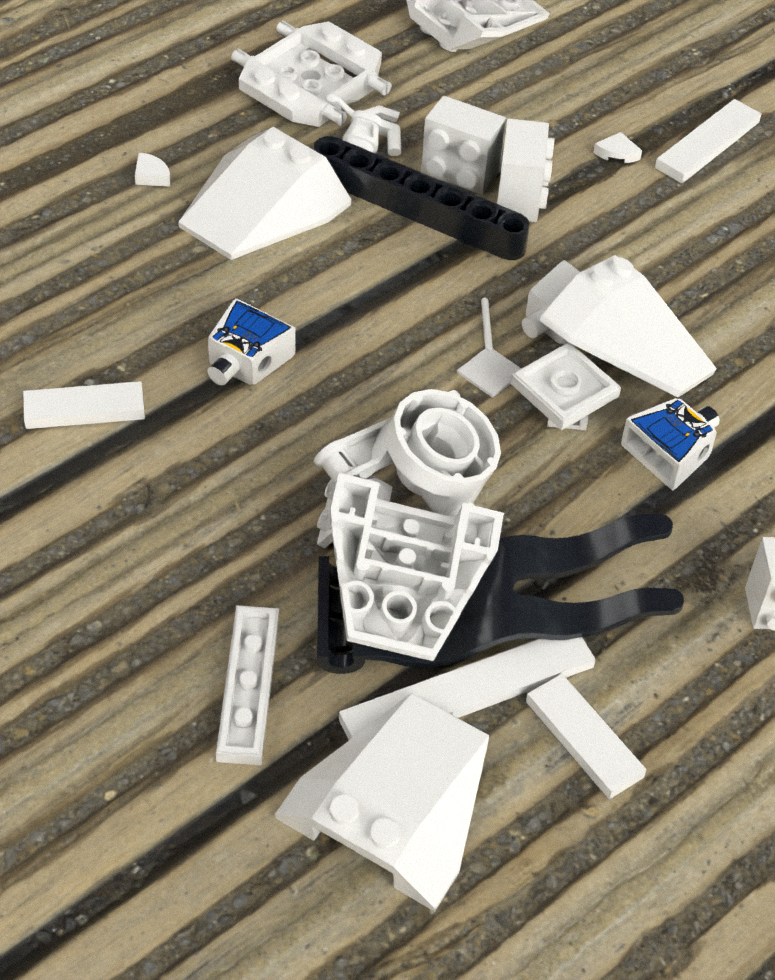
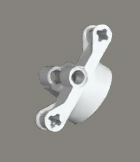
M428 389L411 393L399 403L392 416L387 420L328 444L316 455L313 462L317 468H323L335 484L338 473L366 479L374 472L394 463L402 484L410 491L422 496L432 512L456 518L462 503L474 505L475 499L497 467L501 450L498 434L489 419L477 407L461 398L456 390L445 392Z

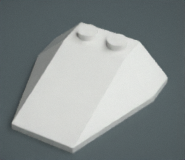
M407 0L410 18L420 25L421 31L432 35L440 42L439 45L443 49L451 52H456L458 49H473L546 20L550 14L533 0Z
M271 127L248 138L224 155L178 223L179 228L230 260H233L330 222L351 205V198L325 156L275 127Z
M616 255L578 273L542 314L539 320L567 342L676 397H680L712 376L717 369L645 276L635 270L628 260Z
M411 693L300 777L275 813V818L315 841L320 832H323L393 873L395 889L435 912L460 871L489 735Z

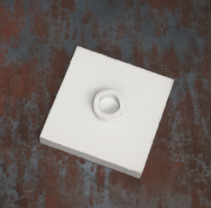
M569 342L514 372L511 375L510 382L560 430L567 428L618 398L621 387Z

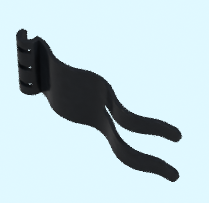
M641 514L624 517L594 531L571 537L546 538L532 535H513L500 538L498 551L464 606L434 661L347 641L344 622L330 619H344L340 590L331 587H340L337 567L329 563V556H319L317 664L323 670L336 674L355 672L363 667L365 660L385 661L415 668L438 667L462 661L491 646L523 638L547 640L585 638L610 631L643 617L675 615L682 610L684 604L683 594L676 589L639 588L601 600L577 603L558 602L531 595H521L513 590L517 581L525 579H552L573 575L590 569L633 545L668 538L672 533L673 522L664 514ZM330 651H334V652H348V651H352V652L349 653V654H346V655H336V654L331 653Z

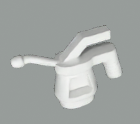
M330 93L325 96L328 102L337 103L352 117L351 124L343 136L344 141L376 153L380 134L387 137L388 155L399 156L401 154L400 126L395 124L400 112L380 105L364 111H354L334 94Z

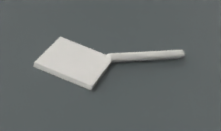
M482 298L485 349L460 367L457 373L494 398L510 385L511 375L521 368L493 349L489 301L487 298Z

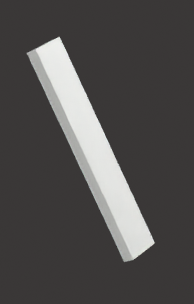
M582 637L569 640L538 639L339 711V722L348 740H350L411 693L456 718H460L532 691L560 674L567 678L594 668L596 659Z

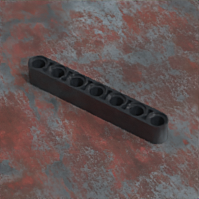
M325 136L315 141L314 151L327 158L347 193L502 259L517 260L525 255L530 223L527 217L521 213L337 137Z

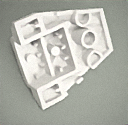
M338 473L329 519L347 641L434 661L464 606L498 551L504 513L462 503L456 518L377 499L379 482Z

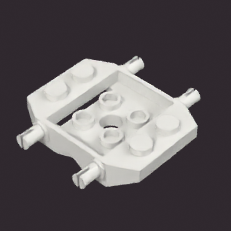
M282 20V23H278L276 31L278 34L285 36V38L256 56H250L237 48V51L234 50L231 55L233 62L244 67L239 77V89L292 122L320 127L329 120L341 126L347 119V113L340 110L341 107L337 103H330L326 100L325 96L327 94H334L348 104L360 100L374 89L382 95H386L392 86L390 82L378 76L382 52L329 21L295 28ZM319 53L337 64H330L321 59ZM343 68L347 69L348 71L354 73L357 76L353 78L352 76L345 73Z

